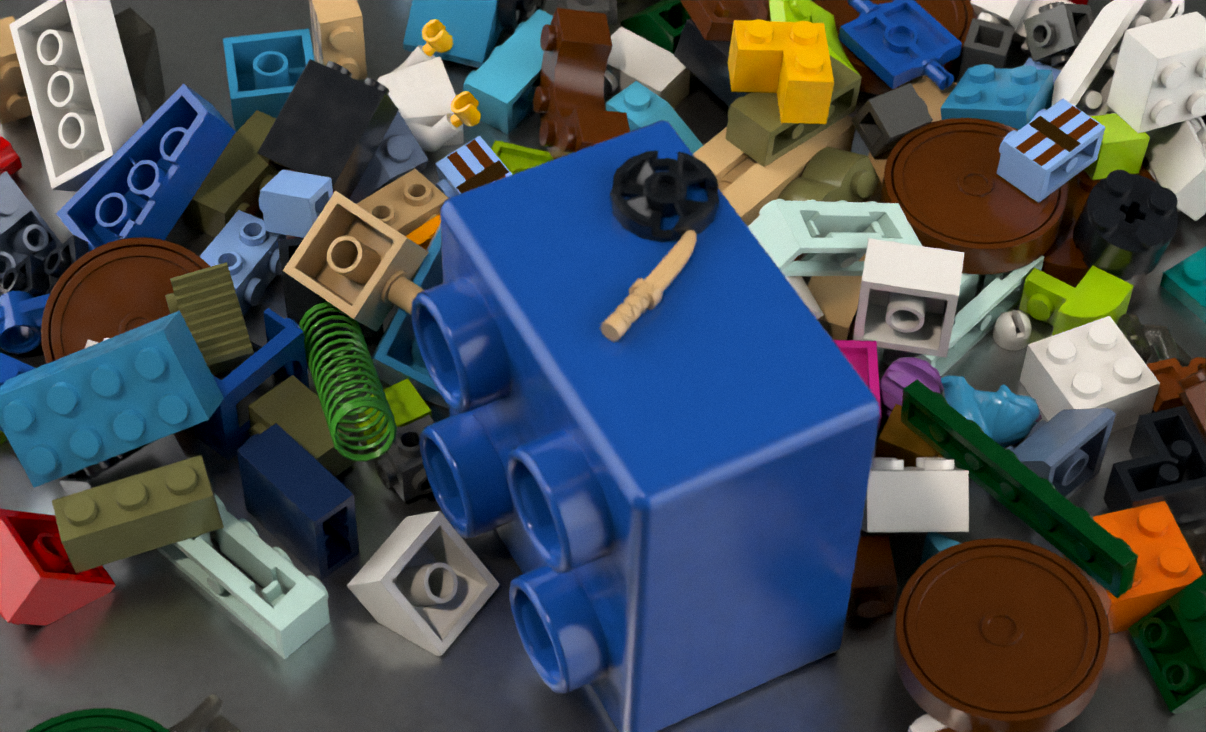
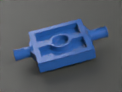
M848 0L849 6L853 7L860 16L840 26L839 40L891 89L922 75L929 77L940 90H945V87L949 88L952 85L954 76L941 65L960 56L962 43L915 0H894L881 4H874L870 0Z

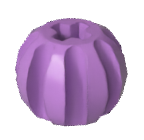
M903 357L893 361L879 382L881 416L888 420L895 404L902 406L903 389L917 379L931 391L942 395L944 387L938 370L927 361L915 357Z

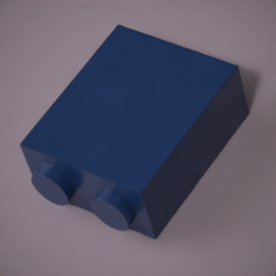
M277 423L261 434L251 436L242 447L237 449L246 510L317 578L322 581L360 553L354 494Z

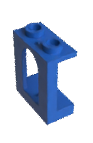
M269 308L263 312L267 343L222 381L212 374L224 399L209 420L193 426L195 437L228 461L237 455V449L242 447L250 438L248 433L250 421L248 420L239 428L236 404L272 374L282 381L293 375L309 388L304 333L295 321L290 318L284 319Z

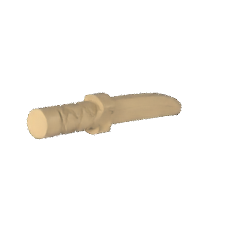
M689 230L683 235L645 280L639 278L629 288V295L624 300V303H621L615 312L600 326L601 332L606 338L611 341H618L630 328L631 323H634L640 317V314H643L646 309L652 310L660 302L662 292L679 274L694 251L696 233L693 230Z

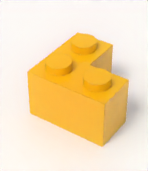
M759 19L752 21L734 20L728 57L731 92L776 93L781 123L826 124L834 78L824 23H811L808 21L778 22Z

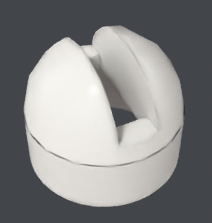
M1020 310L1001 313L995 322L993 339L996 344L1003 349L1011 351L1025 348L1030 341L1032 332L1030 318ZM1015 327L1019 328L1021 333L1016 334Z

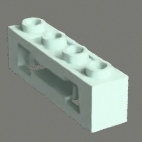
M776 199L764 205L759 211V216L748 226L784 276H862L865 261L859 260L866 254L868 238L922 246L898 203H877L876 201L847 202L845 200L826 202L813 199L807 201H785L784 199ZM801 253H808L800 261H793Z
M1044 256L1039 257L1026 266L997 274L962 273L947 358L884 348L882 361L890 365L899 358L915 357L927 361L942 376L994 328L995 322L1001 313L1010 312L1020 304L1025 279L1034 268L1042 270ZM984 282L982 291L975 297L976 289Z
M214 493L224 528L157 548V550L281 657L286 659L330 622L327 601L329 598L328 592L316 577L312 575L306 577L296 569L285 551L277 546L271 548L265 543L249 521L244 518L238 520L229 513L221 499ZM210 536L219 543L220 552L263 588L261 593L264 600L255 593V583L212 548L213 543Z

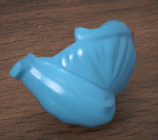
M947 375L941 378L945 399L948 404L966 419L976 422L983 432L1001 447L1017 444L1023 440L1042 419L1036 399L1029 396L1016 395L1004 384L999 387L997 392L975 390L966 382L964 376Z

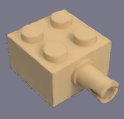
M335 190L283 271L354 320L377 332L394 305L411 315L413 298L419 292L425 291L412 282L411 279L429 252Z

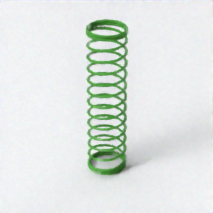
M329 302L317 304L304 314L299 326L305 336L306 359L334 447L342 456L353 461H369L379 458L390 449L395 441L397 426L359 323L350 316L331 315L317 321L307 332L311 322L319 315L328 312H340L347 315ZM329 320H343L351 324L349 325L347 323H333L324 326L315 334H313L312 338L309 341V338L313 333L314 329H316L320 324L324 322H327ZM334 327H345L353 331V333L350 331H335L326 334L320 340H318L312 348V345L316 338L328 329ZM336 335H348L352 337L351 339H337L328 342L325 346H323L320 350L317 351L319 345L330 337ZM339 343H348L344 347L331 350L330 352H324L330 346ZM350 351H354L352 355H346ZM352 359H357L355 363H348ZM330 367H336L333 370H327ZM355 367H359L358 371H351ZM333 375H339L336 378H331ZM356 376H362L359 380H352ZM348 381L340 386H334L336 383ZM359 384H365L362 388H356V389L347 391V392L343 393L342 395H341V394H337V393L340 392V391H344V390H348V389L355 388V387L358 386ZM361 393H367V395H365L364 397H358L349 400L346 403H341L343 399L356 397ZM369 408H374L364 418L356 420L342 419L345 415L352 416L363 413ZM378 411H381L377 419L368 426L354 429L339 425V423L357 424L365 422L376 415ZM385 415L384 422L379 429L367 436L350 437L337 430L350 433L367 431L377 425ZM388 424L385 434L373 444L354 446L340 439L355 442L369 440L381 433ZM389 436L384 446H382L376 452H372L366 455L353 454L342 447L344 446L350 450L364 451L367 449L375 448L376 446L384 442Z

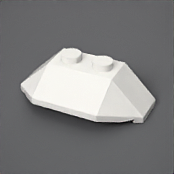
M1113 0L1103 7L1054 81L1051 106L1063 98L1088 116L1115 113L1107 105V100L1125 30L1181 16L1182 12H1184L1185 0Z

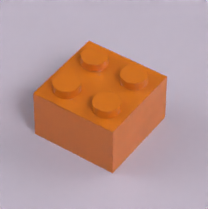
M1166 501L1092 517L1095 522L1115 538L1124 540L1132 551L1138 555L1132 588L1119 598H1116L1063 554V558L1087 578L1101 599L1108 620L1109 635L1127 631L1130 626L1203 575Z

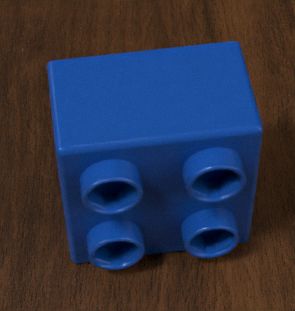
M665 120L644 126L446 200L440 211L443 284L419 292L412 300L411 309L413 329L420 354L436 389L449 406L450 417L426 426L420 433L419 445L422 462L435 499L445 518L457 533L465 539H471L496 529L522 572V575L515 577L511 581L509 597L518 633L536 671L545 684L557 694H567L590 684L618 732L660 731L840 649L880 417L879 404L874 394L719 188V206L714 221L702 233L696 235L694 251L679 274L662 292L660 302L652 310L646 309L643 314H640V317L634 323H631L630 328L618 341H611L603 335L600 329L601 324L615 312L621 303H624V300L629 295V288L639 278L645 280L678 243V241L657 242L643 239L624 229L614 217L610 202L614 174L629 158L646 151L658 150V159L670 158L677 160V152L687 153L695 157L671 124ZM699 183L687 186L686 200L708 201L707 195ZM679 216L662 218L660 229L671 230L678 222Z

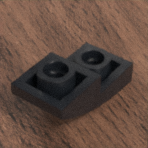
M72 235L59 248L52 250L45 261L29 254L15 268H11L5 273L0 284L1 293L24 291L33 297L50 294L63 273L76 260L89 252L88 242Z

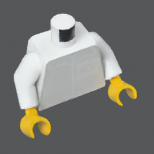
M437 19L430 20L422 29V37L427 43L424 46L418 45L404 63L391 73L380 76L377 82L389 89L390 98L399 109L398 111L422 150L435 152L442 146L463 144V124L467 127H473L479 123L481 113L477 109L479 105L478 100L468 91L456 95L441 57L435 58L433 55L435 52L445 53L453 46L452 36Z

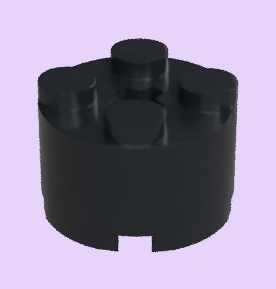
M1124 170L1110 172L1106 178L1098 182L1091 190L1073 229V241L1075 247L1078 244L1084 255L1082 260L1089 268L1093 265L1124 281L1131 280L1136 275L1143 273L1147 275L1152 272L1159 264L1178 227L1179 220L1176 208L1178 200L1172 190L1161 187L1146 177L1129 174Z

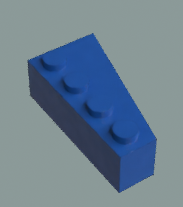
M183 83L74 194L56 215L73 235L88 242L89 252L109 242L127 238L165 240L236 131L210 102Z

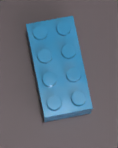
M179 310L7 379L0 387V426L35 488L210 419L224 397Z

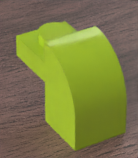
M1093 265L1076 288L1034 268L1025 279L1019 309L1030 314L1033 318L1053 326L1052 336L1110 316L1118 326L1126 316L1134 285Z

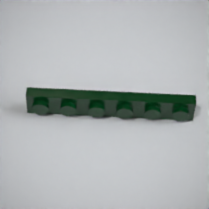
M918 379L903 389L900 421L946 459H954V465L957 468L969 470V478L1116 598H1119L1132 588L1138 555L1132 551L1124 540L1115 538L1095 522L1085 509L1075 506L1060 494L1050 481L1039 477L1021 463L1011 450L1001 447L986 435L976 422L966 419L951 407L941 394L931 391Z

